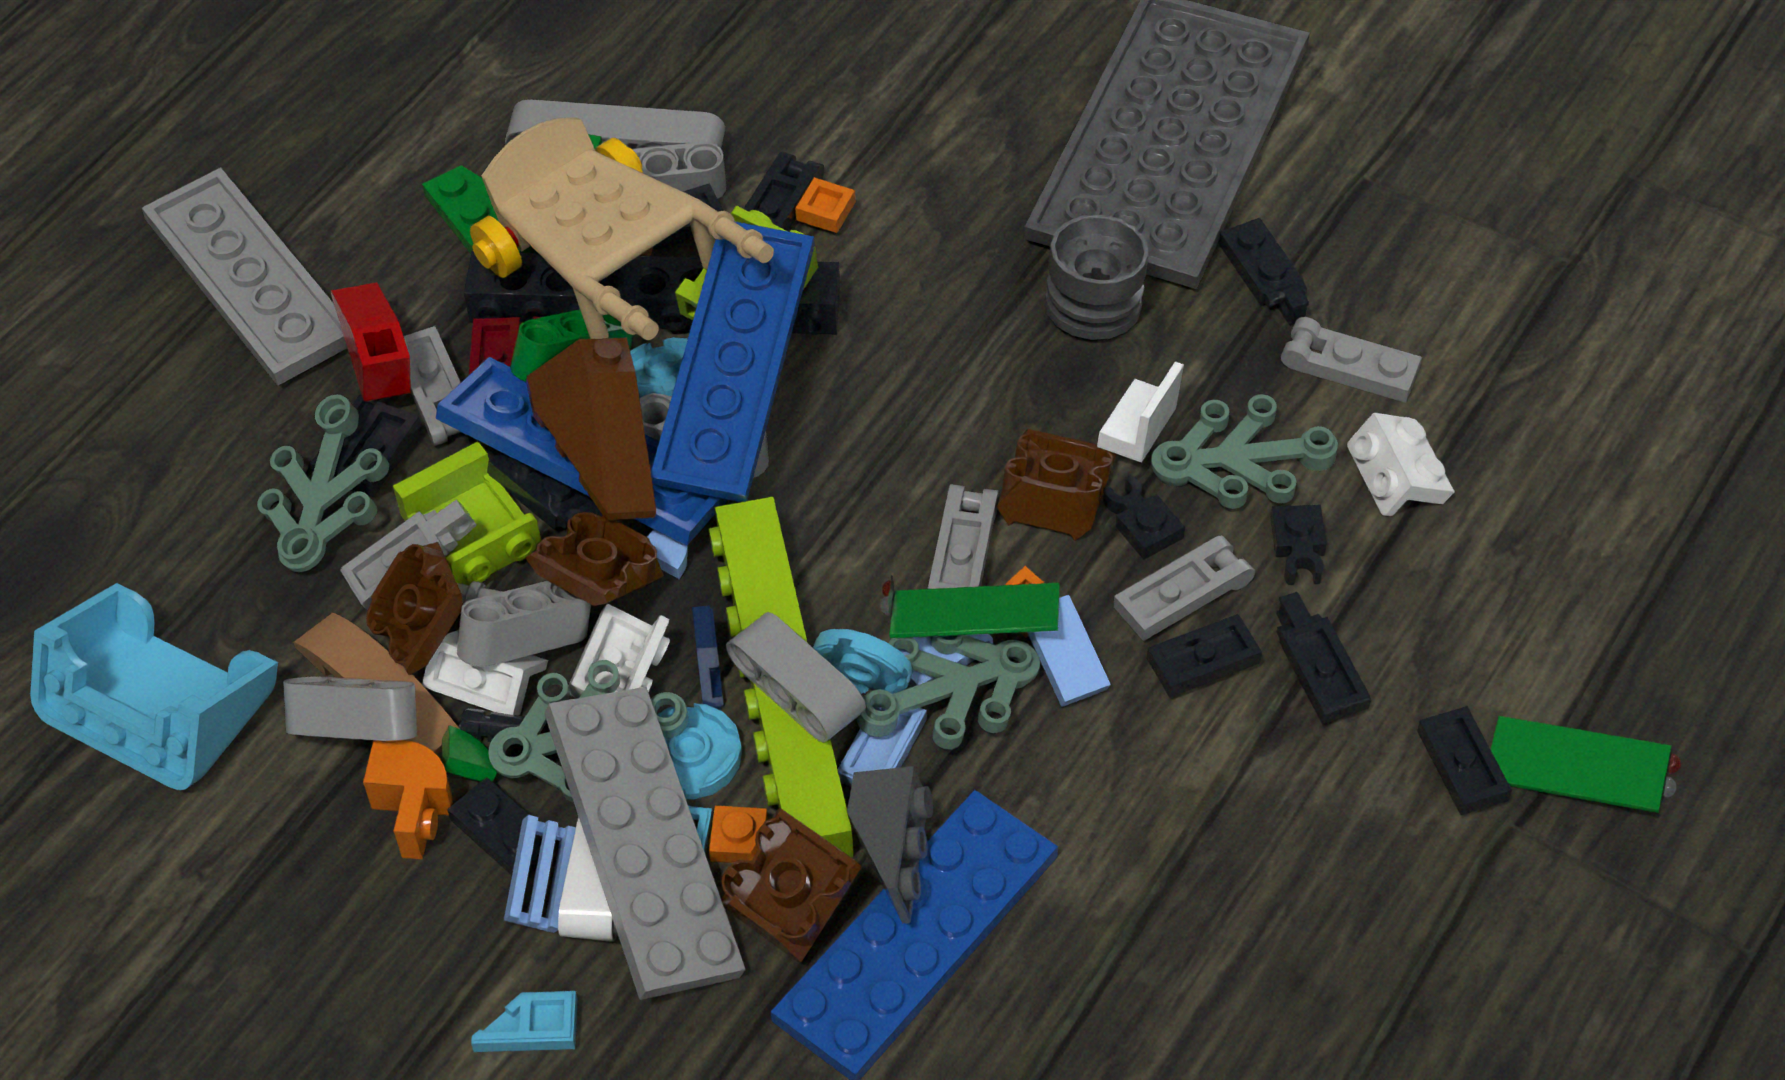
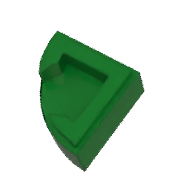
M449 725L442 738V763L446 772L479 782L487 777L493 782L497 771L490 762L489 750L472 735Z

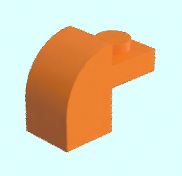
M373 740L363 781L371 808L398 811L394 834L402 858L423 859L427 840H434L436 836L438 815H449L447 809L454 804L445 767L435 752L420 743L407 740Z

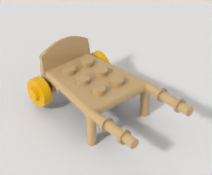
M576 117L557 118L539 123L523 131L505 145L481 175L499 221L491 216H487L470 228L471 238L474 243L472 248L475 256L485 268H490L496 275L502 278L507 277L522 266L519 250L522 252L531 245L573 287L590 339L609 337L603 315L607 314L620 321L622 329L628 334H638L645 340H651L657 335L659 330L658 324L648 318L646 309L639 305L631 306L620 298V293L613 286L604 287L599 281L688 223L693 233L702 266L705 269L709 265L715 243L714 238L719 240L726 239L737 247V251L744 258L753 257L761 263L770 261L774 254L773 247L763 241L760 232L754 229H744L734 222V217L727 211L718 212L701 200L643 174L642 163L637 154L620 140L610 138L594 149L582 119Z

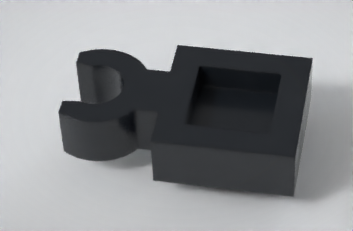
M1131 475L1125 477L1124 489L1128 494L1126 496L1116 494L1110 486L1104 488L1105 506L1111 512L1118 514L1116 515V528L1143 560L1184 539L1185 526L1157 494L1145 500L1141 496V484L1135 477Z
M1321 505L1272 506L1270 520L1275 557H1287L1284 571L1286 583L1294 585L1296 570L1307 569L1313 575V583L1320 584L1324 568L1323 560L1320 556H1325L1327 545Z

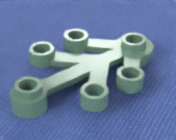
M342 395L328 396L316 408L315 420L325 431L311 480L303 470L304 460L293 447H279L270 458L271 467L282 478L286 479L304 506L299 524L290 514L291 501L279 489L266 490L261 494L257 502L258 510L274 523L281 534L277 542L280 561L286 568L294 572H304L315 567L325 554L326 543L350 524L366 525L375 518L377 514L376 503L366 493L354 492L346 498L342 508L321 522L324 510L364 479L370 482L379 481L385 477L389 470V462L377 449L369 448L362 451L352 465L334 477L344 438L355 432L358 427L359 418L357 409ZM292 458L288 465L282 467L287 459ZM373 461H377L373 468L367 470ZM279 501L278 505L274 509L270 510L271 505L274 502ZM365 504L364 508L360 512L355 513L356 509L360 505Z
M1260 394L1253 396L1249 400L1247 415L1218 447L1201 449L1214 432L1223 431L1229 421L1230 411L1227 404L1220 400H1209L1201 407L1200 420L1181 441H1167L1160 444L1154 450L1151 466L1162 483L1178 487L1191 482L1217 497L1220 504L1227 508L1235 509L1245 504L1248 493L1247 482L1266 492L1267 497L1271 501L1286 503L1294 497L1296 488L1295 476L1286 470L1269 472L1255 463L1298 458L1299 462L1310 470H1326L1336 460L1338 442L1329 429L1317 426L1303 433L1301 438L1248 444L1263 427L1271 425L1276 416L1277 404L1275 400L1268 395ZM1256 409H1265V410H1267L1268 412H1267V413H1259V412H1257V411H1255V410H1256ZM1210 414H1217V415H1220L1221 417H1220V418H1211V417H1209L1208 415H1210ZM1222 467L1234 475L1221 478L1207 468ZM1283 484L1288 488L1278 489L1274 485ZM1234 489L1239 491L1240 493L1229 494L1226 492V490Z
M952 635L955 638L952 640L944 639L941 636H932V646L938 652L943 654L957 652L982 662L968 667L919 650L917 641L912 637L891 638L889 641L890 645L896 649H905L910 653L905 655V657L911 662L913 670L937 679L894 694L881 689L867 693L863 696L866 709L857 717V723L860 729L868 735L875 737L886 736L895 730L900 714L951 697L945 714L940 715L935 721L932 738L939 747L954 749L963 741L966 728L964 721L977 687L997 681L992 697L984 700L980 706L978 723L987 732H1001L1007 727L1011 714L1009 705L1015 689L1026 686L1038 674L1040 667L1038 654L1029 644L1019 640H1006L998 645H993L967 635ZM1010 660H1016L1020 663H1014ZM873 707H881V708H884V709H886V710H885V711H878V710L874 709ZM987 712H997L1002 718H991L987 715ZM951 728L957 734L948 735L942 732L941 729Z
M599 660L593 663L587 674L589 684L580 698L615 692L620 685V676L616 665L608 660ZM603 671L613 674L611 681L606 684H599L595 681L596 676ZM549 673L539 680L537 685L539 697L519 727L506 728L492 739L488 751L489 759L493 768L502 776L520 778L530 773L558 788L567 800L574 802L571 792L567 789L568 783L563 768L545 757L557 753L551 732L540 734L547 723L544 712L548 704L569 700L570 697L567 680L558 673ZM558 684L563 687L562 692L558 696L549 697L545 695V691L550 685ZM670 692L659 693L652 697L651 702L655 713L663 705H671L675 708L673 715L667 718L656 714L664 738H672L681 734L688 724V712L683 699ZM512 744L523 746L522 753L517 757L505 755L506 749Z

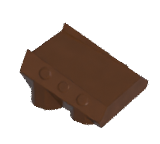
M1027 429L1017 442L1015 458L1008 460L1005 466L1002 493L997 503V508L1008 526L1014 521L1071 534L1073 540L1076 541L1092 528L1116 453L1099 448L1097 444Z
M588 512L577 513L568 520L566 536L546 537L537 544V551L526 557V560L538 576L593 606L613 601L632 591L648 586L664 576L657 559V550L651 544L648 537L616 520H606L604 516L601 517Z
M438 542L424 546L412 544L396 555L371 595L372 602L366 616L367 626L373 634L390 638L389 655L395 663L404 666L408 675L428 665L461 613L463 605L462 593Z
M779 808L773 818L766 820L756 832V845L747 859L733 862L722 875V887L725 894L721 901L723 907L736 919L741 920L793 960L802 962L862 866L786 811Z

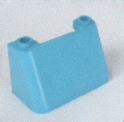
M118 583L34 631L30 696L32 706L41 720L176 790L187 789L208 772L272 693L276 684L278 662L258 652L247 650L237 654L231 659L228 672L155 637L154 614L150 603L138 593Z

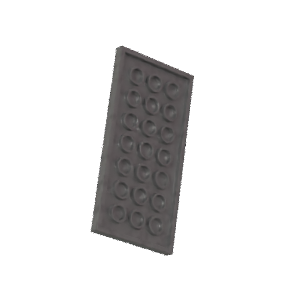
M1140 0L1024 227V239L1050 246L1055 231L1069 220L1083 215L1100 214L1120 218L1136 227L1146 239L1149 250L1147 275L1197 289L1220 239V232L1224 230L1308 47L1310 33L1188 0Z

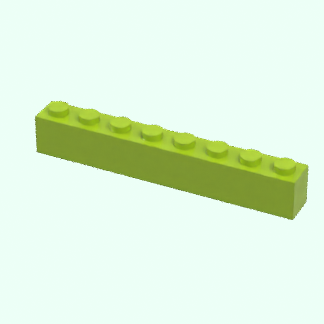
M768 497L715 507L717 527L709 528V536L713 556H723L725 566L717 567L722 597L731 595L734 606L726 607L731 637L739 634L763 614L770 612L780 618L807 642L774 498ZM738 669L740 678L746 677V676ZM750 680L752 688L744 690V698L749 720L758 718L761 731L753 732L758 763L768 761L770 774L762 775L767 805H778V809H783L842 852L853 857L852 829L831 740L829 739L823 743L815 739Z

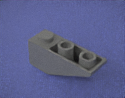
M914 766L854 772L847 813L859 841L902 924L910 923L913 901L918 900L921 895V880L918 868L920 859L925 858L927 855V838L924 828L926 818H931L933 815L931 791L928 786H922Z

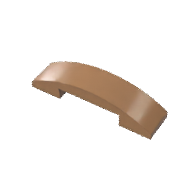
M331 613L293 642L295 648L326 677L332 674L337 678L415 683L417 736L405 740L420 743L438 755L442 752V738L448 726L451 725L459 729L428 690L412 674L408 675L403 665L395 663L389 652L358 626L340 615Z

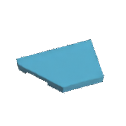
M576 991L521 992L505 1006V1012L483 1031L479 1029L472 1035L471 1045L473 1051L575 1049L578 1003Z

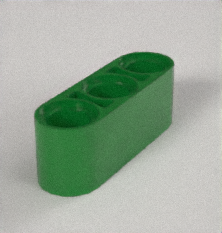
M580 309L522 322L518 329L510 365L513 375L526 382V378L530 373L577 340L590 339ZM610 314L603 315L609 333L608 338H627L629 349H631L634 335L625 332L622 329L621 322Z

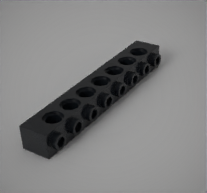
M471 251L464 288V297L470 323H473V319L520 317V322H525L534 317H546L579 310L580 308L573 287L539 253L519 252L522 266L507 277L502 278L496 275L490 268H485L475 256L474 251ZM638 256L599 281V283L604 287L613 286L620 293V298L631 306L639 305L646 309L648 318L656 322L659 329L672 331L690 330L693 320L680 314L675 292L685 278L694 282L704 267L700 258ZM817 261L818 268L802 292L792 333L837 335L841 293L839 262Z

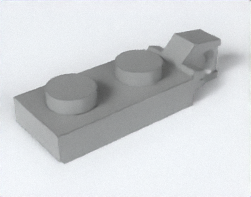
M458 500L453 501L438 513L433 510L423 515L419 511L341 567L340 571L361 605L368 610L372 602L371 595L399 552L404 551L412 544L424 546L438 542L444 556H447L458 545L456 541H460L477 525Z

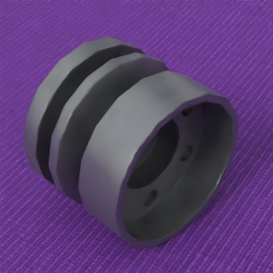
M1100 214L1083 215L1069 220L1055 231L1050 244L1045 306L1047 315L1057 327L1072 336L1096 340L1110 339L1123 334L1137 322L1142 307L1143 282L1146 276L1149 257L1146 239L1138 229L1120 218Z

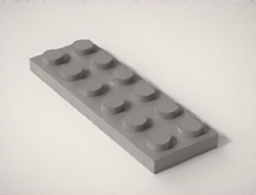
M221 167L142 207L148 224L277 385L347 349L334 303Z
M647 687L549 703L544 714L639 999L643 1000L740 978L746 969Z

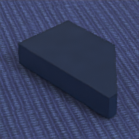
M710 605L692 607L703 704L722 711L721 707H724L713 609H710Z

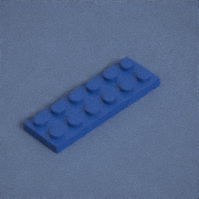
M735 222L746 230L754 229L760 232L763 241L773 247L774 254L770 261L761 263L753 257L744 258L737 251V247L726 239L715 240L651 469V478L653 485L746 502L755 474L815 242L814 236Z
M488 357L438 403L437 420L589 496L579 482V472L568 457L562 458L555 448L556 440L546 426L541 428L533 417L526 382L514 376L509 366ZM645 434L651 471L659 441ZM653 485L656 504L655 518H636L635 520L687 546L716 514L715 507L723 506L728 499Z
M974 790L927 841V855L925 858L920 859L918 868L921 880V895L918 900L913 901L910 923L902 924L885 889H883L771 1010L772 1022L849 1080H860L1058 857V846Z

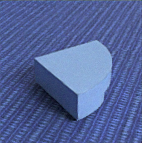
M654 529L648 538L657 550V559L661 569L680 579L687 566L688 547Z

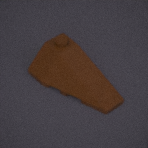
M627 338L579 339L527 376L526 385L533 417L541 428L546 426L556 440L555 448L562 458L568 457L579 472V482L606 520L655 518L656 504L636 372Z

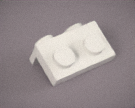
M1373 413L1348 441L1347 447L1381 514L1393 516L1407 500L1444 504L1454 493V490L1445 475L1443 464L1436 458L1425 437L1424 428L1416 419Z
M607 603L599 615L568 685L570 695L580 698L589 684L588 670L593 663L599 660H608L616 665L620 676V685L615 692L647 687L649 692L653 680L646 677L650 664L655 666L659 664L669 645L670 639L663 636L669 619L660 615L654 624L650 625ZM603 671L596 676L595 681L599 684H606L611 681L613 674Z

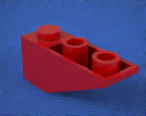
M378 283L331 290L333 303L364 402L411 393L410 355L399 321Z

